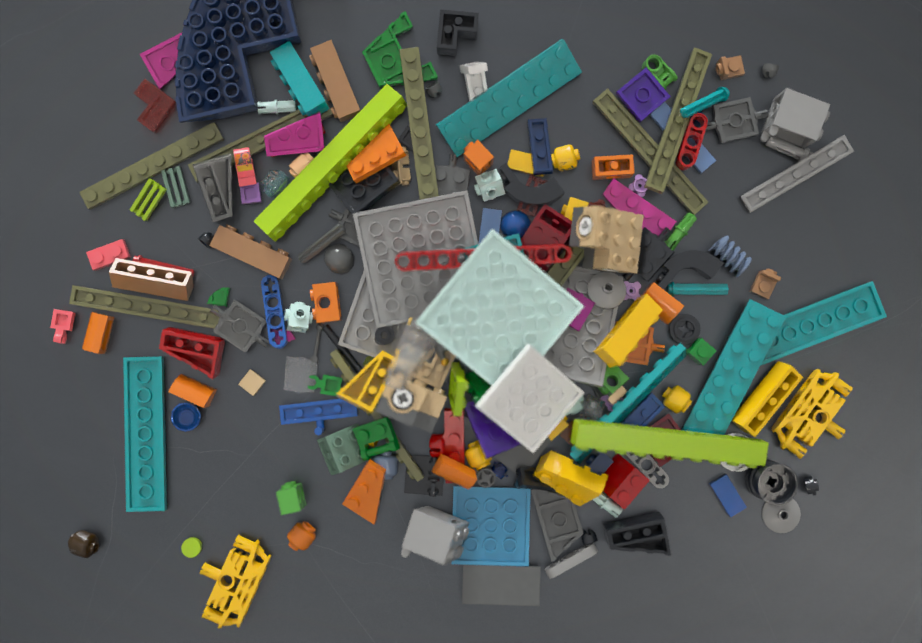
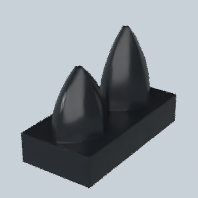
M519 467L516 469L517 479L514 483L515 488L553 490L552 487L534 476L536 468Z

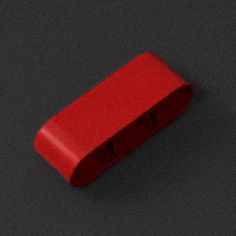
M702 113L694 114L689 119L675 159V164L680 170H688L697 160L708 124L707 117ZM693 120L699 121L701 127H695L693 125ZM692 138L695 141V146L689 145L687 139ZM682 156L688 157L690 164H684Z

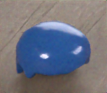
M510 211L501 218L500 228L505 236L519 233L521 239L529 228L531 221L521 211Z
M189 402L178 404L171 412V422L180 431L187 432L195 429L201 420L200 410L195 404Z

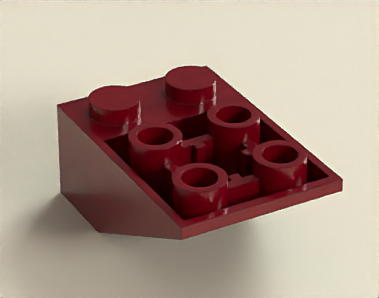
M544 204L522 237V246L566 245L570 239L572 221ZM563 248L558 249L557 256L560 254ZM540 249L537 252L538 259L545 258V249ZM553 263L535 265L546 274Z

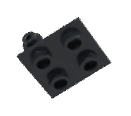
M411 455L424 474V478L417 482L416 479L412 480L406 472L404 493L423 494L431 497L443 496L444 478L432 473V469L439 457Z

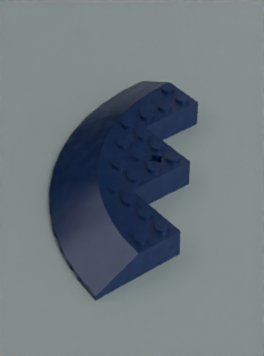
M192 0L188 16L183 22L184 27L177 46L178 56L175 64V99L179 122L223 119L257 111L259 107L257 106L247 55L276 49L288 41L292 45L302 43L292 0Z

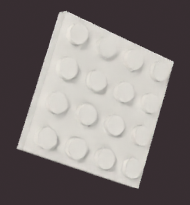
M527 344L476 406L534 453L584 392L531 345Z

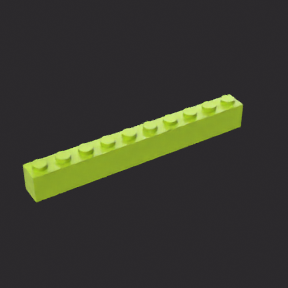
M386 84L269 204L254 222L275 242L281 238L289 227L295 224L298 218L310 209L312 204L325 193L329 184L336 182L338 177L348 169L347 165L388 124L391 125L392 121L399 114L403 113L407 107L404 98Z
M574 419L571 443L578 450L587 451L588 448H595L596 451L607 453L608 450H614L615 453L626 455L627 452H634V455L645 457L646 454H653V457L661 459L665 456H671L674 460L690 458L694 462L709 460L708 462L712 464L727 462L731 466H739L740 463L750 468H757L758 465L765 466L769 445L768 442L757 438Z

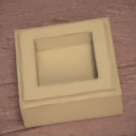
M250 369L238 385L252 396H255L266 380Z
M621 386L607 401L611 406L614 405L626 394L627 390Z

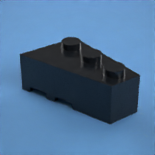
M660 512L603 523L606 542L611 550L643 551L649 554L662 553L671 556L665 519Z

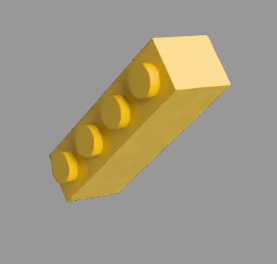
M648 294L637 297L594 352L610 368L623 365L627 361L626 356L629 352L637 348V342L648 334V328L659 320L660 317L658 315L663 309Z
M777 361L735 413L732 422L743 432L756 437L803 379V376L793 366Z

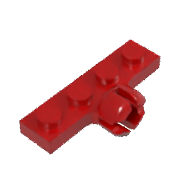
M451 408L444 409V433L432 434L429 440V453L431 457H439L443 454L465 465L464 408H462L461 416H453ZM445 479V482H446V483H453V482H451V481Z

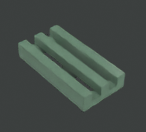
M177 166L176 168L162 170L161 173L171 208L190 204L191 201L182 168ZM176 172L179 177L180 185L185 199L184 201L181 200L180 192L174 174ZM169 174H170L171 181H172V184H173V188H174V192H175V195H176L177 203H175V200H174L173 192H172L171 185H170V181H169V177H168Z

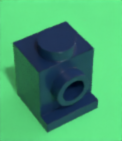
M596 451L597 453L595 455L591 454L585 462L587 463L586 466L591 468V472L601 476L614 461L605 453Z

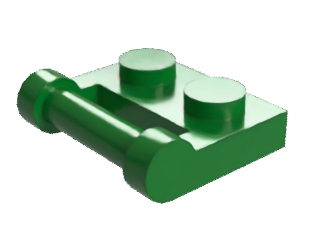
M388 416L353 428L361 450V457L364 461L371 459L372 456L400 449L399 441ZM388 438L389 443L369 449V443Z

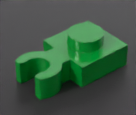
M316 375L309 376V378L316 380L314 386L308 385L307 388L310 390L321 388L320 394L336 396L341 390L342 377L323 375V380H320Z

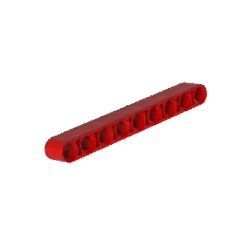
M563 244L513 246L518 251L525 250L527 253L526 258L534 264L564 263L572 255L571 249ZM476 248L400 252L395 257V265L401 271L460 268L463 264L458 262V256L461 253H466L469 258ZM560 248H564L566 252L563 258L557 257V251ZM540 249H545L546 256L543 259H538L537 252ZM441 254H446L449 257L448 262L444 265L438 263V257ZM421 255H426L429 257V262L424 266L420 265L418 258ZM401 256L409 258L407 266L403 267L398 264V259Z

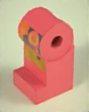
M249 147L233 150L239 187L257 184Z

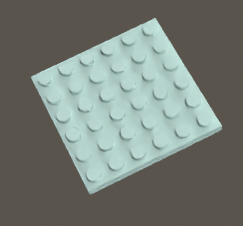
M492 229L415 323L493 386L527 344L544 356L584 306Z

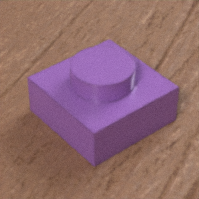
M260 183L240 187L243 205L262 203Z

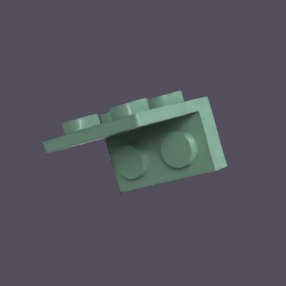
M358 423L317 440L331 475L341 473L365 462L361 457V450L353 432V428L359 426Z

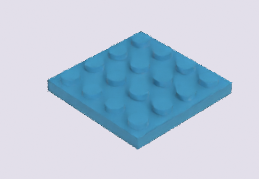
M453 486V516L469 522V534L463 540L462 555L460 558L452 561L451 564L529 566L531 489H518L515 487L484 488L482 486H472L470 489H466L461 486Z

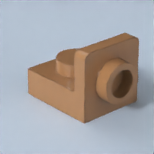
M741 55L731 58L724 56L717 61L716 72L717 75H720L721 80L740 77L745 74Z
M761 270L758 272L749 292L768 300L776 283L780 282L781 277L777 276V272L774 270Z

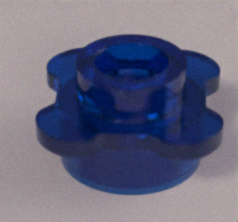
M494 461V466L491 467V470L500 479L505 476L508 477L506 474L508 469L501 462L497 464Z

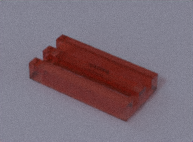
M530 174L526 186L530 187L531 181H535L534 187H537L539 183L544 184L547 180H542ZM519 204L517 211L535 217L538 207H534L531 212L529 211L530 206H526V209H523V205Z

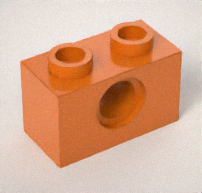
M478 140L475 143L470 142L464 148V162L477 175L485 172L493 164L494 156Z
M633 154L594 157L591 161L593 180L631 178L634 175Z
M338 283L313 284V289L310 290L311 301H314L315 308L312 309L313 319L317 320L319 324L342 321ZM324 298L330 300V305L327 308H322L321 301Z

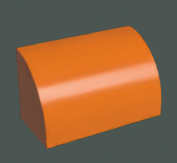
M654 282L650 283L642 294H648L663 309L658 316L666 325L684 307L683 304Z
M91 312L82 349L97 354H105L115 317Z
M180 374L168 392L206 408L210 406L217 389L189 376Z
M443 454L439 456L432 469V473L466 489H470L477 481L474 469Z

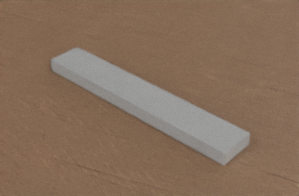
M843 135L743 194L740 198L749 213L853 153L854 150L846 136Z

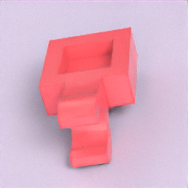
M54 309L50 328L56 329L53 342L66 344V331H72L75 312Z

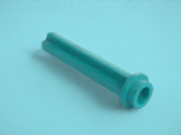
M719 87L715 92L681 108V117L688 118L720 101H727L730 96L728 88Z
M671 281L666 287V292L672 297L674 295H727L729 291L728 284L674 283Z

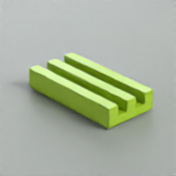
M148 179L131 206L130 211L135 212V215L141 217L142 220L148 221L167 189L153 179ZM159 189V192L157 193L156 197L154 198L151 205L144 214L143 211L145 210L148 203L151 201L156 190Z

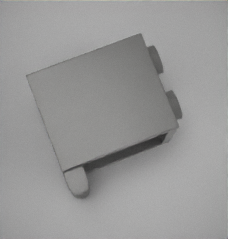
M789 88L784 89L773 99L760 140L766 142L770 136H776L801 148L812 145L822 137L824 131L822 126L829 118L830 111L828 110L830 104Z
M431 506L414 509L403 541L401 555L408 557L412 551L443 565L452 562L462 555V543L469 534V522Z

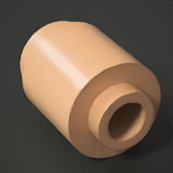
M301 153L288 165L290 168L288 172L296 178L314 158L309 153Z

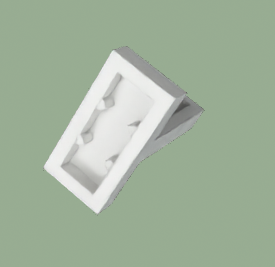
M477 61L460 65V71L465 75L470 102L488 89L485 71H488L487 63Z

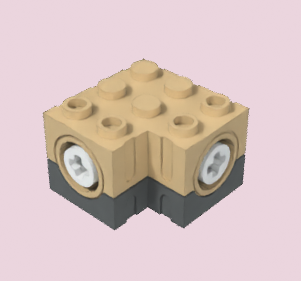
M602 206L574 207L569 246L584 249L582 268L612 273H637L644 215L604 208Z
M401 371L391 374L376 412L411 427L415 426L432 433L448 396L444 394L445 390L434 387V389L429 388L427 383L418 379L415 381L410 380V375Z

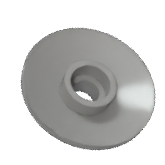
M600 272L590 280L588 295L590 300L595 302L596 306L603 309H612L623 302L626 296V286L617 274ZM609 285L611 287V291L606 290L605 286Z
M793 498L782 505H774L767 502L763 505V522L773 532H790L800 521V508ZM782 512H786L785 518H781Z

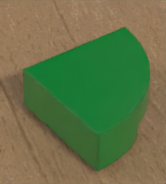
M225 287L215 291L209 297L207 304L228 307L230 288Z

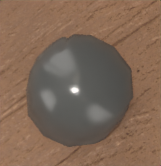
M335 244L325 251V264L333 273L342 275L353 268L355 257L346 245Z

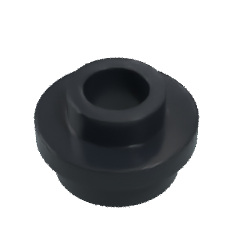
M389 326L380 327L375 332L377 342L382 345L390 344L394 340V331ZM384 331L388 333V338L386 339L381 337V333Z
M809 476L808 479H804L807 494H813L814 496L816 491H819L817 479L813 480L812 476Z

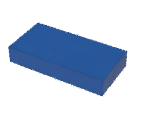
M727 474L709 483L729 517L747 508Z

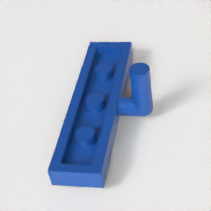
M342 399L279 406L281 425L316 421L317 428L314 430L316 435L324 433V420L358 416V408Z

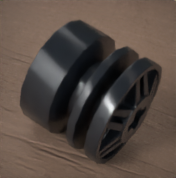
M766 459L765 466L758 465L757 468H749L746 475V485L750 493L767 503L774 505L786 504L792 500L797 492L798 480L794 471L778 462Z

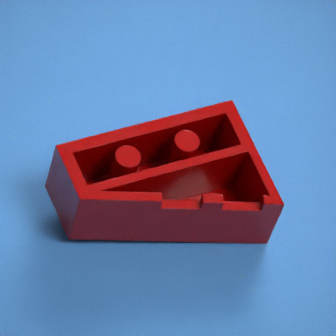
M168 327L162 330L159 349L191 365L193 369L208 375L207 377L214 379L220 373L225 339Z

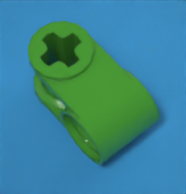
M650 55L642 64V70L647 68L665 90L671 82L678 80L676 73L658 55ZM648 62L655 63L656 69H651Z

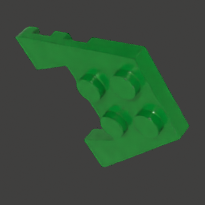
M406 11L402 12L400 17L388 26V29L362 51L379 88L384 87L386 84L389 86L404 84L400 49L402 48L396 37L413 29ZM431 62L421 66L423 82L438 79Z

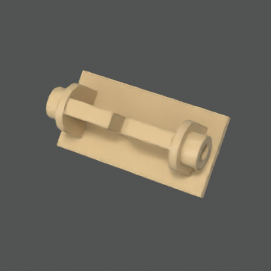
M402 147L407 156L392 163V172L399 179L402 186H408L411 181L410 168H403V165H409V154L406 147Z

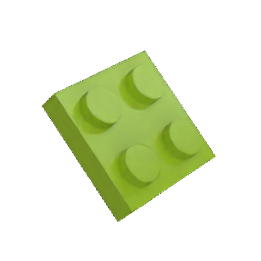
M452 362L448 398L453 416H461L462 408L466 406L464 391L467 392L468 381L465 380V372L461 369L460 363Z

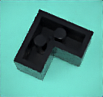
M440 9L437 54L456 56L458 37L477 39L479 13Z

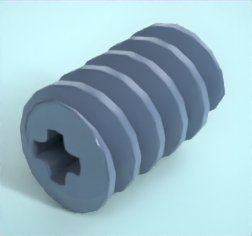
M727 235L720 238L709 251L714 249L713 256L721 255L719 260H726L724 267L732 266L731 273L738 271L735 276L737 278L749 267L752 258H745V251L739 253L741 249L739 246L733 248L735 242H728L729 236Z

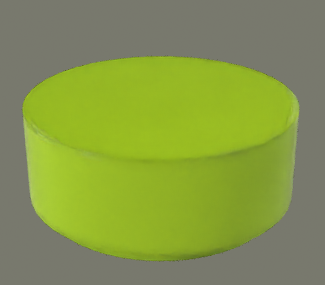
M195 537L186 539L181 546L182 553L189 558L196 557L202 550L201 541Z

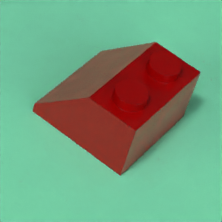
M616 453L612 458L614 462L604 472V474L608 475L603 492L625 510L650 480L621 455Z

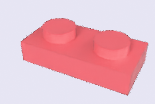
M123 239L86 252L94 271L112 265L115 258L124 260L131 258Z

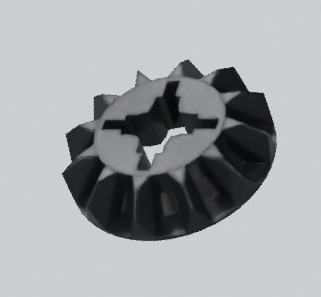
M689 314L675 317L669 326L670 335L674 341L682 345L695 342L700 335L701 329L698 320ZM686 324V327L692 330V332H686L683 335V332L677 329V327H683Z

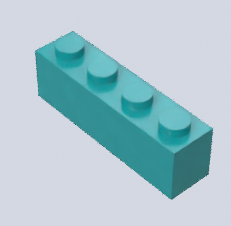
M290 41L270 52L273 57L271 60L272 65L276 71L280 69L282 72L279 76L285 86L289 84L291 87L288 92L294 101L298 99L300 104L297 107L303 116L306 114L311 116L317 112L322 114L330 109Z

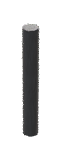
M328 324L324 326L322 330L358 374L363 368L346 347L338 345L340 339Z

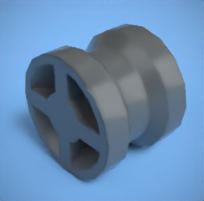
M489 467L479 469L476 474L478 484L484 488L491 487L495 483V473Z

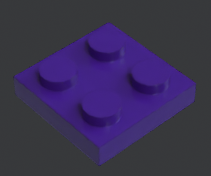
M647 68L643 69L616 92V95L639 122L643 121L671 97Z

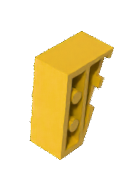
M381 351L336 394V397L371 414L399 359Z
M552 450L541 456L534 476L555 489L557 493L571 500L573 504L582 506L602 494L608 475L602 473L600 476L591 472V468L586 465L584 468L573 464L574 460Z

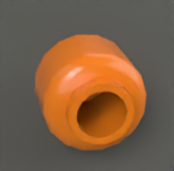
M306 521L297 522L287 534L288 545L295 551L307 550L316 538L315 528Z

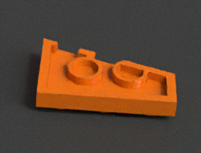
M388 124L347 165L356 184L407 156L391 125Z
M370 459L342 505L374 525L378 517L377 512L380 506V496L383 490L386 469Z

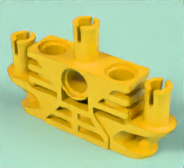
M816 369L802 384L771 429L773 433L776 432L778 435L781 450L786 448L801 459L804 456L802 453L806 454L807 449L793 440L794 437L798 438L806 446L812 447L824 430L828 431L836 439H840L843 436L840 433L845 434L846 430L832 421V419L846 400L839 398L840 396L834 394V391L830 388L833 387L846 397L850 394L848 390L852 391L853 387L838 378L839 373H821L820 369ZM819 378L824 380L821 384L818 383ZM818 413H820L822 416L820 422L816 421V415ZM783 427L787 428L785 434L781 430Z
M238 535L233 546L249 552L250 555L247 553L242 555V551L236 552L237 549L233 548L230 550L222 570L206 562L202 566L200 574L216 580V583L206 605L208 606H206L201 618L218 624V629L223 626H231L232 624H237V628H239L248 612L271 559V555L267 556L264 553L258 539L254 542ZM257 555L262 558L263 563L255 560ZM248 561V564H247V566H246V569H245V571L243 572V569H244V567H245V564H246V562ZM224 576H230L232 583H227L224 580ZM238 579H241L238 587L234 588L233 586L238 582ZM231 596H233V598H232V600H231V603H230V605L228 606L229 600H230ZM219 606V607H220L219 610L222 611V612H219V611H217V610H215V609ZM231 612L238 615V618L232 619L228 617Z

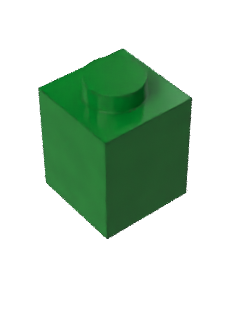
M698 338L686 350V355L698 365H705L716 350L703 338Z

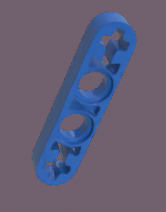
M267 275L261 281L269 342L274 348L282 349L287 345L288 338L280 283L275 276ZM269 280H272L275 283L272 285L274 293L266 295V293H270V288L266 284L269 283ZM271 298L278 299V305L274 308L268 306V301ZM275 316L281 318V323L278 326L271 325V319ZM282 329V331L278 332L279 336L283 338V340H281L280 344L278 345L276 342H273L275 339H277L276 332H272V330Z

